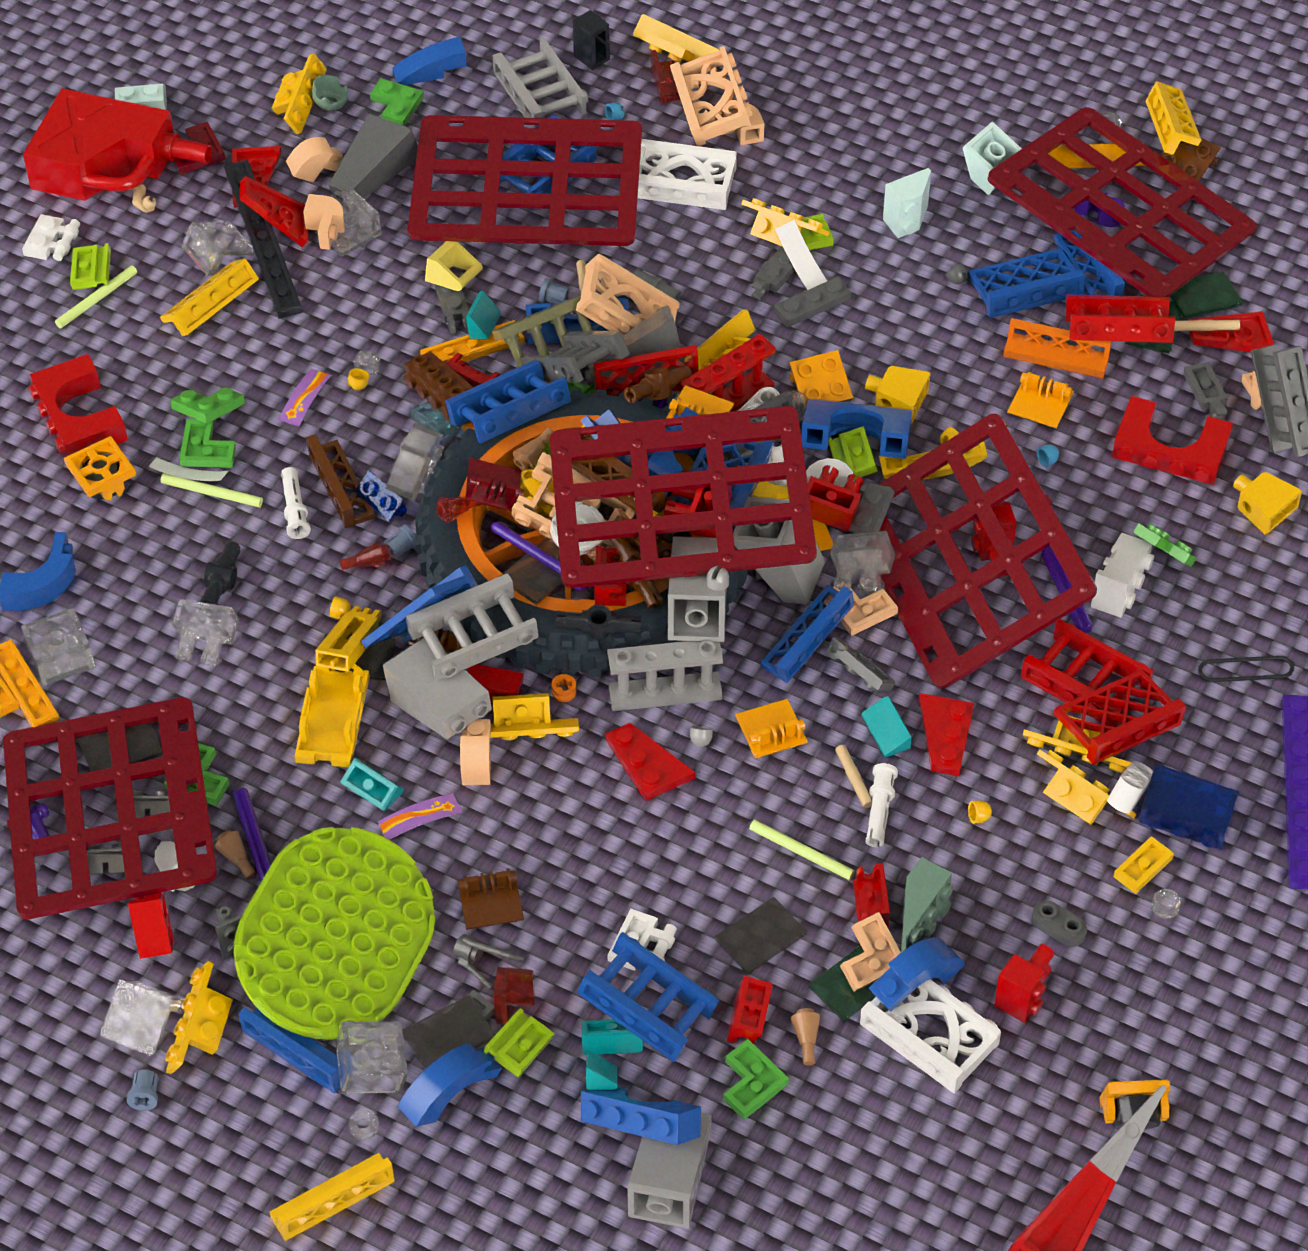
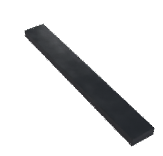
M248 160L224 165L227 179L278 319L302 313L301 303L272 224L240 200V181L245 176L255 180Z

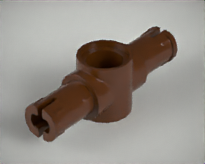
M683 365L673 370H668L667 368L648 370L644 373L645 378L640 383L624 390L625 399L630 403H634L644 398L649 400L668 398L672 396L671 390L676 385L692 375L691 369Z
M628 537L609 539L620 556L619 562L641 560L639 550H635ZM653 580L626 582L627 585L634 587L635 590H639L649 610L653 609L654 605L658 607L664 602Z

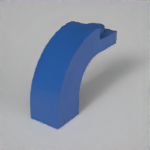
M55 532L50 556L38 569L26 573L3 572L0 582V604L2 610L23 611L41 607L55 600L69 587L75 576L76 568L73 560V545L68 543L66 532Z
M936 937L927 938L910 946L888 963L890 968L869 987V990L891 1012L924 982L938 978L945 985L965 966V963L942 939Z
M470 1043L464 1044L447 1052L427 1067L411 1084L397 1107L416 1127L435 1123L446 1105L459 1091L474 1082L496 1078L502 1067L494 1060L493 1055L484 1053V1048L475 1050Z

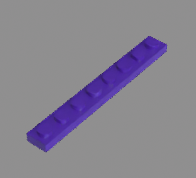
M1283 694L1281 704L1289 888L1308 890V696Z

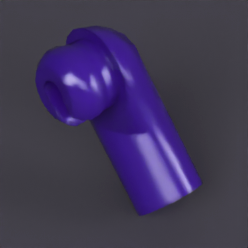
M46 804L33 805L30 808L34 838L50 836L42 820L50 815Z

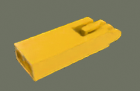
M354 606L350 612H346L316 649V666L349 672L367 649L361 641L379 628L378 623L382 618V610L375 609L372 613L371 608H364L362 611L361 606ZM352 632V636H350V638L347 640L346 638Z

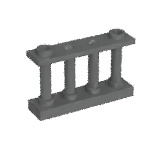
M570 331L562 336L565 342L564 347L547 356H523L521 360L523 365L533 360L539 361L546 382H553L562 377L566 378L567 382H581L584 380L580 372L582 368L599 359H623L629 356L630 353L621 331Z
M1277 344L1251 350L1272 453L1293 448L1294 456L1299 457L1308 454V375L1302 346H1294L1278 351Z

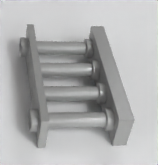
M544 37L540 38V52L512 62L506 60L501 52L492 55L495 76L525 118H545V115L572 105H575L582 115L586 114V103H588L586 91L578 86L558 58L553 45H549ZM544 61L548 66L524 76L515 73V70ZM553 75L558 80L556 83L533 91L527 90L524 86ZM565 90L568 94V97L543 106L535 101ZM530 125V126H531L532 128H536V127L539 126V125Z
M508 573L406 616L408 632L412 639L424 637L436 657V660L432 661L433 674L436 681L452 677L457 672L520 645H527L538 638L537 621L535 618L523 622L510 600L514 598L513 581ZM498 604L501 605L513 627L499 633L485 611ZM472 615L476 616L487 635V638L476 643L471 642L460 623V620ZM446 626H450L462 649L448 655L434 631Z
M709 640L683 641L607 649L611 675H618V682L608 683L612 712L722 700L719 671L712 672L713 664H723L720 642ZM701 666V673L685 675V667ZM673 669L674 676L657 678V670ZM646 672V679L629 681V673Z

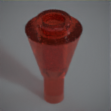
M440 497L436 505V512L444 522L450 523L470 510V508L482 504L465 500V497Z
M377 541L358 552L356 556L341 559L339 562L342 570L356 566L381 567L387 566L386 561L390 560V554L387 545H381V542Z

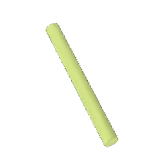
M132 265L111 279L108 285H103L56 319V325L59 328H63L136 275V268Z
M165 473L161 476L162 484L259 508L263 503L262 497Z
M755 819L750 825L751 831L849 881L854 876L855 870Z

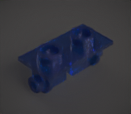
M368 470L354 492L389 522L394 516H404L407 512L404 499Z

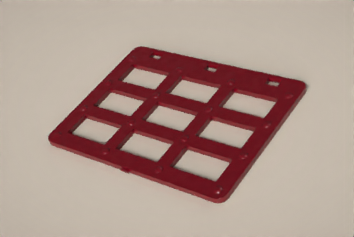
M1089 107L1080 109L991 169L987 177L991 185L1148 297H1169L1251 236L1257 227L1253 219L1102 114ZM1090 126L1126 153L1115 161H1111L1075 135ZM1063 144L1100 171L1085 180L1048 153ZM1141 162L1179 189L1167 198H1164L1127 171ZM1036 163L1073 190L1062 198L1057 199L1021 172ZM1112 181H1115L1152 208L1138 218L1100 190ZM1015 188L1016 190H1018L1019 192H1021L1023 195H1022V196L1018 195V194H1017L1016 192H1014L1012 189ZM1194 199L1232 226L1218 236L1182 211L1180 207ZM1085 200H1088L1124 225L1125 228L1111 237L1073 209ZM1165 218H1168L1205 244V246L1191 255L1153 227ZM1074 230V231L1077 232L1079 235H1081L1082 238L1080 239L1079 237H1077L1076 235H1074L1071 231ZM1141 237L1179 265L1164 275L1126 248V246ZM1134 273L1135 275H1137L1138 277H1140L1143 281L1140 282V281L1137 280L1135 277H1133L1131 274Z
M425 116L421 120L407 228L408 236L413 240L629 246L635 241L642 125L638 121ZM449 123H463V126H449ZM524 125H539V128H525ZM600 127H614V130H600ZM437 142L489 143L487 160L435 159ZM504 144L556 145L554 162L502 160ZM571 145L623 147L622 164L570 162ZM433 173L485 175L484 191H431ZM501 175L553 177L552 193L499 192ZM568 177L621 179L620 196L567 194ZM429 206L482 207L480 225L427 223ZM497 208L550 209L549 226L496 225ZM565 210L618 211L617 228L564 227Z
M791 406L556 430L550 435L562 583L566 587L579 588L684 576L685 578L695 577L696 575L708 574V571L715 566H719L720 569L725 568L727 572L808 564L817 557L798 412ZM766 416L767 419L766 422H750V418ZM682 425V430L666 432L665 427ZM597 434L598 439L581 441V436ZM781 439L784 462L725 468L722 445ZM706 447L708 470L649 476L647 453ZM624 455L631 456L633 478L573 483L572 461ZM786 479L789 503L730 509L727 485ZM711 488L713 511L653 516L651 493ZM635 495L636 519L577 525L575 501ZM792 520L795 544L735 550L732 526ZM715 528L718 552L658 558L655 534ZM639 536L641 560L581 566L579 542Z
M990 414L878 484L891 487L895 491L893 498L908 489L928 528L901 544L887 515H885L876 539H868L865 551L887 594L897 605V614L936 687L944 689L951 686L1096 596L1097 586L1051 506L1053 502L1048 494H1044L1000 415ZM990 438L1011 476L983 492L963 454ZM949 463L969 502L942 518L922 480ZM1020 491L1041 531L1013 547L993 507ZM978 517L999 557L971 573L951 533ZM937 543L957 583L930 599L909 559ZM1050 546L1073 587L1044 604L1023 562ZM1008 572L1029 614L1001 629L980 589ZM901 585L905 594L898 599L893 589ZM966 598L987 639L959 656L938 615ZM934 648L938 658L930 662L926 652Z
M180 697L40 725L34 728L15 730L3 737L9 810L7 828L11 834L16 908L18 915L22 919L29 920L205 884L217 877V866L192 701L189 698ZM158 721L163 757L130 764L126 727ZM188 723L189 730L179 732V725ZM108 731L112 768L79 774L75 738ZM58 741L61 778L28 784L25 748ZM165 774L170 812L137 818L132 781ZM197 783L198 791L188 792L187 785ZM114 785L119 822L85 829L81 791ZM63 795L67 833L33 839L30 801ZM173 829L178 868L144 875L139 836ZM121 840L125 879L91 886L87 846ZM206 845L207 854L197 855L196 848ZM69 850L73 890L38 897L35 857Z

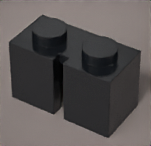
M592 10L572 20L574 57L591 70L609 61L610 44L607 42L610 40L609 23Z

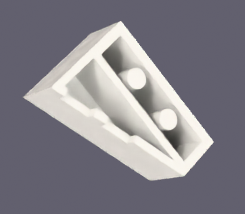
M1121 533L1112 547L1110 558L1106 557L1103 565H1106L1104 571L1099 569L1096 573L1095 584L1097 586V594L1092 599V608L1122 618L1126 608H1132L1136 597L1134 591L1135 589H1141L1145 578L1143 572L1145 569L1150 570L1154 560V555L1150 554L1152 544L1134 536Z

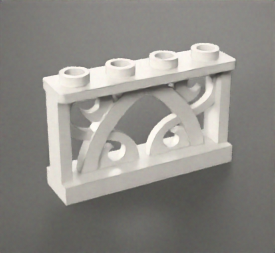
M642 139L638 198L726 210L728 196L736 171L737 153L729 150ZM646 161H652L655 167L650 166ZM679 166H689L699 175L682 180L676 179L668 171ZM642 169L649 172L648 175L641 174ZM719 170L724 171L721 174L713 175L716 174ZM724 180L723 185L715 184L714 182Z
M931 979L914 990L919 994L918 996L914 997L909 994L907 996L908 1003L904 1004L901 1002L891 1012L889 1010L886 1012L881 1010L884 1005L877 997L871 1002L868 1001L861 1009L860 1025L954 1094L962 1086V1082L1000 1042L1001 1031L992 1020L980 1016L970 1004L961 1002L951 995L945 986L937 985ZM914 1015H943L948 1027L949 1039L929 1037L921 1040L917 1037L918 1023ZM904 1017L909 1020L911 1024L910 1029H906L901 1025V1023H907ZM969 1031L982 1040L981 1045L974 1048H968L959 1043L969 1044L974 1042L975 1038H969L966 1035ZM942 1045L940 1046L941 1052L939 1053L932 1046ZM958 1052L969 1056L960 1067L955 1065Z

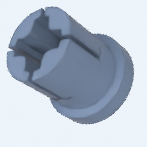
M545 278L539 293L538 302L545 303L546 301L552 304H559L566 301L570 288L553 283L551 279Z
M405 524L399 527L400 531L384 541L387 551L394 559H397L411 548L416 549V536Z
M150 1070L135 1072L132 1089L127 1094V1103L130 1107L136 1110L147 1111L157 1106L158 1096L156 1089L158 1075Z

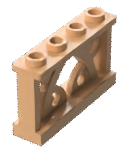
M724 46L720 47L719 51L682 65L679 62L670 65L686 118L697 146L705 145L706 140L740 127L752 126L749 117L753 116L749 102L744 103V100L748 99L743 85L738 86V84L742 83L737 69H732L736 67L732 53L727 54ZM724 66L721 72H716V67ZM728 74L731 81L725 79L728 76ZM699 85H701L698 91H692L693 88H699ZM707 85L725 90L715 106L704 101L694 102L703 96ZM705 108L704 113H699L701 109ZM732 108L738 109V113L733 115L729 111ZM722 113H724V114L727 115L728 117H725V118H724V117H722L721 115H722Z
M597 254L585 265L586 272L581 300L577 303L576 311L609 331H621L622 336L663 306L668 305L675 322L677 309L680 305L677 300L601 254ZM625 295L632 299L641 314L633 315L625 310L615 296Z

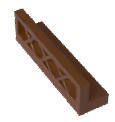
M316 434L306 437L308 454L344 527L348 528L374 519V511L338 440L321 445ZM335 450L337 455L334 460L328 459L326 453ZM335 468L346 471L343 479L337 477L334 471ZM344 487L355 490L352 497L346 495ZM353 506L362 507L366 512L354 516Z
M581 436V441L589 440L585 436ZM616 457L572 461V468L592 482L633 478L632 468ZM592 468L602 475H597L594 472H592ZM665 492L651 493L653 510L660 513L666 506ZM635 495L615 497L636 512L635 500L633 498Z

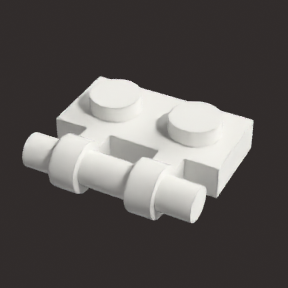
M41 214L22 248L23 255L47 260L52 253L55 260L61 261L71 249L70 243L79 234L80 222L72 219L70 224L65 226L63 218Z
M630 909L608 953V961L612 962L617 956L612 950L622 932L636 939L645 948L649 941L656 942L657 945L652 953L665 961L663 957L667 949H670L675 941L673 936L677 928L672 924H666L663 931L657 929L658 918ZM626 962V964L623 966L634 971L636 970V968L628 962Z

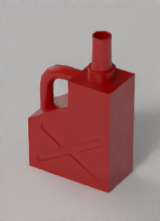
M61 88L25 149L23 157L32 190L86 201L102 190L124 192L138 187L147 177L158 179L168 160L173 162L175 158L208 164L212 156V146L180 138L178 133H174L169 110Z

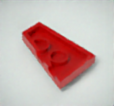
M281 146L232 149V163L248 160L255 181L268 186L282 153ZM233 195L234 208H236L238 206Z
M247 176L240 181V200L302 248L308 243V229L305 227L303 212L306 204Z
M1263 311L1188 319L1240 320V330L1189 331L1193 345L1251 352V350L1274 344Z
M919 693L918 700L922 712V723L926 734L931 771L959 776L974 703Z
M628 723L605 733L606 742L645 801L695 779V772L633 724Z

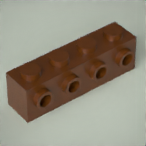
M431 351L418 355L404 363L406 371L404 379L410 389L416 390L422 399H426L431 404L433 409H438L446 420H450L445 400L474 388Z

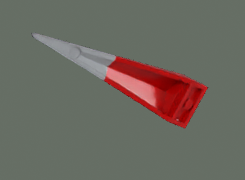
M1166 1085L1160 1086L1014 1239L1015 1241L1007 1251L1083 1250L1121 1172L1163 1096Z

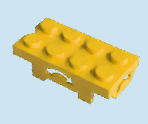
M356 664L352 667L354 669L353 672H339L325 667L314 666L313 671L311 670L309 678L310 687L306 689L299 721V737L294 755L295 763L315 764L316 761L322 760L331 761V766L349 768L353 761L370 678L369 671L362 670Z

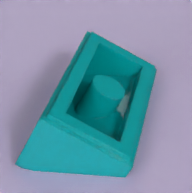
M484 291L478 293L466 316L470 339H488L501 315L499 308Z
M888 696L882 698L861 713L863 720L885 758L911 748V735Z
M354 758L340 783L383 811H386L405 790L402 786Z
M614 1019L581 1022L584 1055H587V1051L601 1055L636 1053L643 1050L642 1039Z
M587 1051L586 1089L616 1090L617 1066L595 1053Z

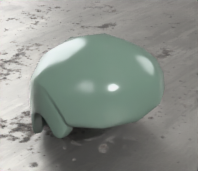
M318 76L313 81V101L318 107L326 111L339 110L348 101L347 86L342 87L339 83V78L336 76Z

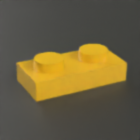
M1151 836L1114 871L1113 877L1137 894L1173 859L1174 853Z

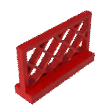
M693 345L594 363L595 392L597 389L605 390L610 386L614 389L606 390L607 394L618 397L626 388L631 387L630 385L633 382L640 383L643 379L640 376L644 372L656 369L657 367L653 366V364L658 361H665L659 368L669 369L672 366L677 368L683 365L688 366L693 375L699 371L697 346ZM692 356L685 363L678 361L682 357ZM631 366H639L633 373L627 370ZM614 371L609 377L600 375V372ZM621 375L627 377L621 384L615 382ZM680 384L676 385L673 392L679 391L681 393L683 389L680 387Z
M1141 669L1056 707L1053 714L1088 750L1086 758L1095 765L1180 726L1186 705L1180 699L1173 701ZM1140 681L1147 688V691L1132 688L1131 684ZM1117 692L1126 694L1125 700L1109 697V694ZM1129 696L1145 698V704L1129 701ZM1149 699L1159 701L1164 706L1160 708L1149 706ZM1090 702L1104 704V708L1100 710L1087 707ZM1108 705L1124 708L1123 714L1107 711ZM1127 710L1143 712V715L1140 717L1128 716ZM1070 711L1082 714V719L1070 718L1066 713ZM1086 715L1102 718L1101 724L1085 721ZM1105 720L1122 722V724L1118 727H1111L1105 725ZM1083 730L1100 732V734L1090 739Z

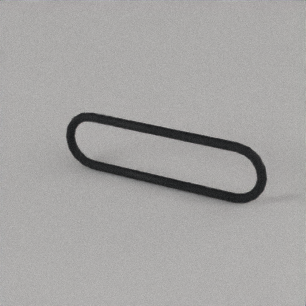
M1284 656L1209 659L1201 662L1198 667L1199 675L1208 682L1283 679L1291 676L1294 671L1292 661ZM1283 660L1290 666L1289 672L1281 675L1209 678L1202 671L1203 666L1206 664Z

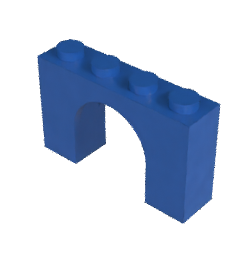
M808 399L802 424V447L827 450L831 436L864 426L866 434L877 438L881 442L879 456L906 459L913 410Z

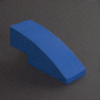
M460 37L430 45L408 56L392 67L396 83L410 85L444 78L445 70L467 66L466 52Z

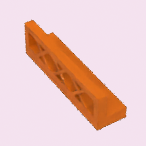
M1011 318L1003 357L1104 379L1112 341L1072 340L1079 344L1073 346L1066 342L1070 340V330ZM1015 328L1025 330L1028 334L1015 333ZM1041 335H1049L1053 340H1045ZM1091 346L1105 347L1104 352L1096 351Z

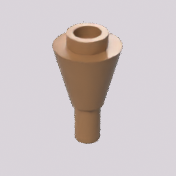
M547 428L538 438L514 451L513 461L516 466L523 471L526 469L533 470L545 449V445L550 441V435L554 431Z
M231 830L221 833L216 839L215 849L235 866H238L247 880L255 877L257 873L248 861L240 833Z
M803 1008L797 1010L796 1014L791 1016V1021L802 1047L803 1064L808 1066L815 1064L814 1046L821 1016L815 1013L813 1009Z

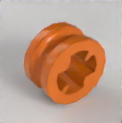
M560 674L553 678V697L560 702H568L575 698V679L568 674ZM560 686H566L568 690L563 691Z

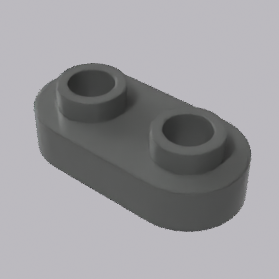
M1041 901L1034 906L1032 923L1037 929L1069 947L1079 946L1084 942L1087 926L1081 918L1052 901ZM1043 912H1049L1051 915H1046ZM1073 926L1076 930H1071L1068 927Z

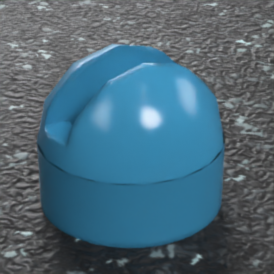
M615 102L606 104L605 114L607 120H622L625 115V111L621 110L624 108L623 105Z
M1047 444L1037 449V458L1042 466L1048 467L1058 461L1059 450L1056 446Z

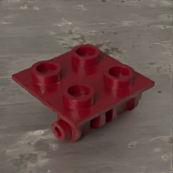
M470 457L465 500L512 512V507L517 502L519 495L523 496L524 489L520 488L521 471Z

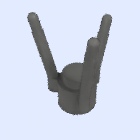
M466 934L458 938L453 950L454 955L460 958L458 965L469 970L490 990L494 988L493 984L471 962H478L482 958L484 951L519 962L523 961V957L484 944Z

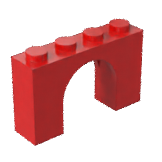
M89 354L30 374L32 385L28 386L29 392L33 400L38 399L39 401L37 407L41 417H47L48 419L46 425L50 435H56L57 437L54 440L59 453L64 452L67 457L110 436L116 444L128 441L125 424L116 406L81 417L70 416L61 411L64 404L72 398L101 388L97 370Z
M1131 396L1114 440L1112 458L1214 485L1230 440L1233 423L1207 416L1201 436L1195 443L1182 448L1168 447L1155 440L1150 433L1157 402Z

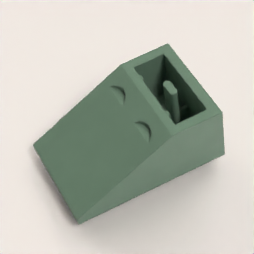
M923 857L919 859L906 878L901 952L922 941L925 937L930 938L936 928L935 922L940 916L945 917L951 906L949 897L953 891V886L951 885L952 872Z

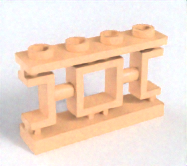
M542 452L537 461V466L532 472V478L542 482L532 501L519 495L517 502L512 507V516L515 517V521L526 527L531 525L539 529L543 536L552 539L550 528L552 518L556 512L555 498L553 493L547 491L553 478L551 456ZM572 468L574 484L592 482ZM615 497L580 501L588 506L595 507L597 510L600 502L614 508L608 521L621 520L618 508H621L629 519H633L636 515L634 510ZM541 500L554 506L549 519L535 513ZM609 539L603 540L600 544L602 548H615ZM596 549L591 553H587L591 560H596Z

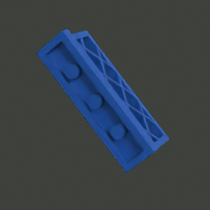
M1061 248L968 271V278L985 302L986 313L990 318L1066 300V295H1084L1085 274L1081 269H1075ZM1057 258L1060 260L1059 264L1049 262V260ZM1034 265L1037 266V268L1031 269L1025 266ZM1043 268H1045V269L1053 270V273L1050 274V273L1042 272L1041 270H1042ZM1008 270L1014 273L1012 275H1008L1001 272ZM1019 274H1023V275L1030 276V278H1029V279H1024V278H1020V277H1018V276H1019ZM986 276L990 277L989 281L978 279V277ZM997 279L1005 281L1007 283L1005 285H1002L994 282Z
M768 440L763 441L762 444L749 442L722 446L723 453L731 451L735 459L724 461L725 468L737 465L768 464L774 442ZM706 447L701 448L690 472L708 470V466L704 461V458L707 457ZM746 448L752 450L753 453L742 457L737 449ZM759 482L732 485L734 491L729 503L730 509L744 507L747 498L753 496ZM677 496L675 500L677 503L692 504L691 501L684 499L682 496Z
M466 565L459 567L361 641L362 644L367 648L397 636L400 637L403 644L412 640V637L408 632L407 615L474 588L478 584Z

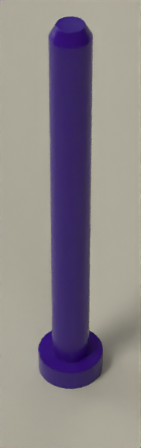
M494 522L491 529L493 532L561 575L559 560L501 523ZM590 586L579 587L575 589L581 593H584L589 589Z

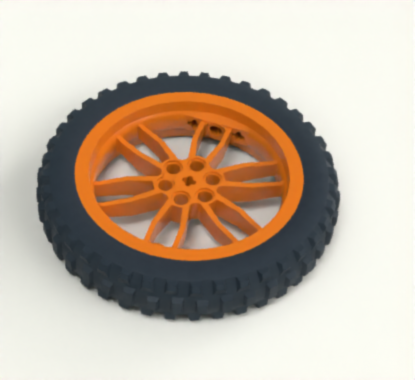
M581 389L571 391L570 397L572 402L481 444L477 440L474 429L468 428L461 434V441L457 444L452 443L445 450V459L437 461L433 468L434 474L430 475L425 483V495L421 497L419 503L420 513L416 514L415 526L418 536L415 537L416 552L419 554L420 572L422 576H425L428 590L436 586L459 567L465 565L478 585L504 574H509L513 581L514 598L510 600L523 622L535 618L537 621L538 638L527 645H520L495 656L496 658L501 659L507 656L512 659V663L515 666L524 668L527 664L534 665L537 672L548 674L551 669L561 670L562 674H568L574 677L576 672H588L590 677H600L601 671L610 670L607 649L683 642L668 640L669 578L653 580L659 594L664 599V602L658 607L654 605V608L649 610L639 590L626 594V606H606L610 612H616V615L641 616L640 634L615 632V635L609 634L603 640L592 639L587 633L581 632V630L556 629L557 610L582 613V610H588L594 606L595 600L572 599L573 588L566 586L565 599L542 595L518 585L550 569L534 557L501 573L495 565L527 555V553L509 541L484 552L481 543L482 521L488 510L518 525L521 524L515 521L511 511L465 500L470 457L522 472L523 470L518 468L513 461V452L538 438L547 428L553 431L581 428L583 423L580 420L586 415L595 421L608 409L614 413L620 423L666 419L671 411L669 406L663 409L656 407L655 401L644 398L641 402L630 403L625 399L624 392H621L617 397L608 395L606 390L597 389L595 394H583ZM699 448L694 456L684 453L674 454L676 460L683 467L681 472H690L701 448ZM729 452L723 453L724 461H728ZM706 457V458H704V461L706 462V464H707V466H708L707 457ZM600 502L598 511L608 521L614 508ZM529 525L528 528L535 529V531L520 535L560 561L559 547L553 539L543 536L539 529ZM690 534V537L708 538V537H703V536H699V535H695V534ZM662 540L664 544L671 550L672 554V544ZM588 554L580 555L581 566L595 565V561L591 560ZM612 556V558L619 559L620 556ZM747 570L728 572L729 586L726 592V614L729 611V604L737 598L740 592L739 587L745 584ZM500 604L485 610L498 633L513 627ZM475 615L460 620L464 630L469 634L472 643L487 638ZM597 620V621H594L593 623H595V624H602V623H604V622H603V621H600V620Z

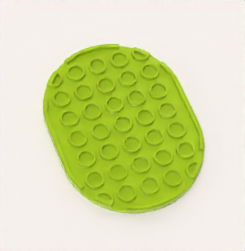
M327 827L314 830L310 834L293 840L277 855L239 921L234 940L235 967L241 985L253 1004L267 1018L280 1027L304 1037L334 1040L362 1034L381 1023L393 1011L431 942L435 927L433 894L427 879L422 876L415 865L416 862L409 854L389 839L368 830L351 827V829Z

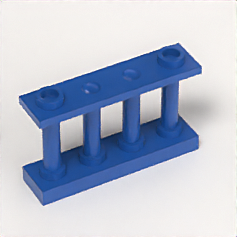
M552 115V116H550L549 118H558V117L555 116V115ZM514 144L503 153L502 160L530 161L535 156L540 155L548 161L554 162L555 153L547 148L549 145ZM571 145V152L574 154L570 156V162L594 163L597 159L596 146L581 147ZM501 175L500 183L507 181L524 193L551 194L553 177L536 176L541 180L531 186L517 176Z
M533 360L445 400L451 424L457 427L472 421L477 440L480 444L572 402L566 378L562 377L547 383L544 379L541 363L537 360Z
M622 932L612 950L617 956L601 975H597L589 970L583 977L577 994L668 1059L675 1062L688 1041L683 1034L699 1014L709 1020L720 1000L714 997L710 991L703 989L643 947L636 939ZM628 962L641 971V973L629 988L622 993L611 985L610 981ZM652 979L666 990L652 1007L646 1010L635 1002L634 999ZM676 996L690 1007L672 1028L658 1017Z

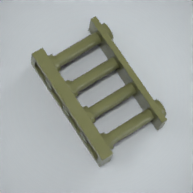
M580 294L493 330L492 333L495 341L504 340L505 343L509 344L516 365L520 367L523 365L521 357L524 354L518 342V338H520L518 333L527 330L528 334L531 333L539 356H547L550 353L540 330L542 329V323L550 321L551 324H554L562 347L565 344L562 336L568 333L563 321L565 319L564 314L571 311L573 315L576 314L582 331H593L589 318L576 311L577 303L581 300Z

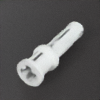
M287 467L281 473L286 499L284 517L288 521L286 531L289 537L302 539L308 536L311 531L310 525L306 520L308 510L302 504L298 471L293 467Z
M880 763L873 767L872 774L875 778L869 792L872 798V807L866 837V844L871 847H878V842L880 847L884 845L890 801L895 796L893 784L894 779L898 776V770L895 766L886 763Z

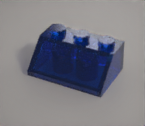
M1156 764L1143 801L1139 822L1146 824L1150 828L1161 829L1177 837L1199 842L1206 847L1222 850L1232 823L1239 791Z

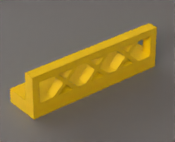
M1156 81L1146 99V104L1164 152L1173 155L1180 141L1198 146L1201 142V137L1182 89Z
M246 258L232 261L161 315L160 319L163 323L173 322L180 334L187 336L258 281L259 278Z
M377 1153L269 1212L270 1217L284 1241H287L394 1183L392 1163L388 1157L383 1159L380 1153Z

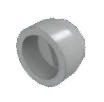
M719 566L711 568L707 574V587L716 591L728 588L729 574L725 568L720 569Z
M691 726L690 738L695 746L705 747L712 740L713 728Z

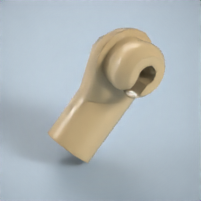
M141 184L134 188L133 205L145 213L154 211L156 200L154 197L150 200V196H146V187Z

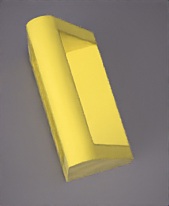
M446 241L427 258L425 281L460 291L483 269V266L458 242ZM455 266L467 271L458 278L449 269Z

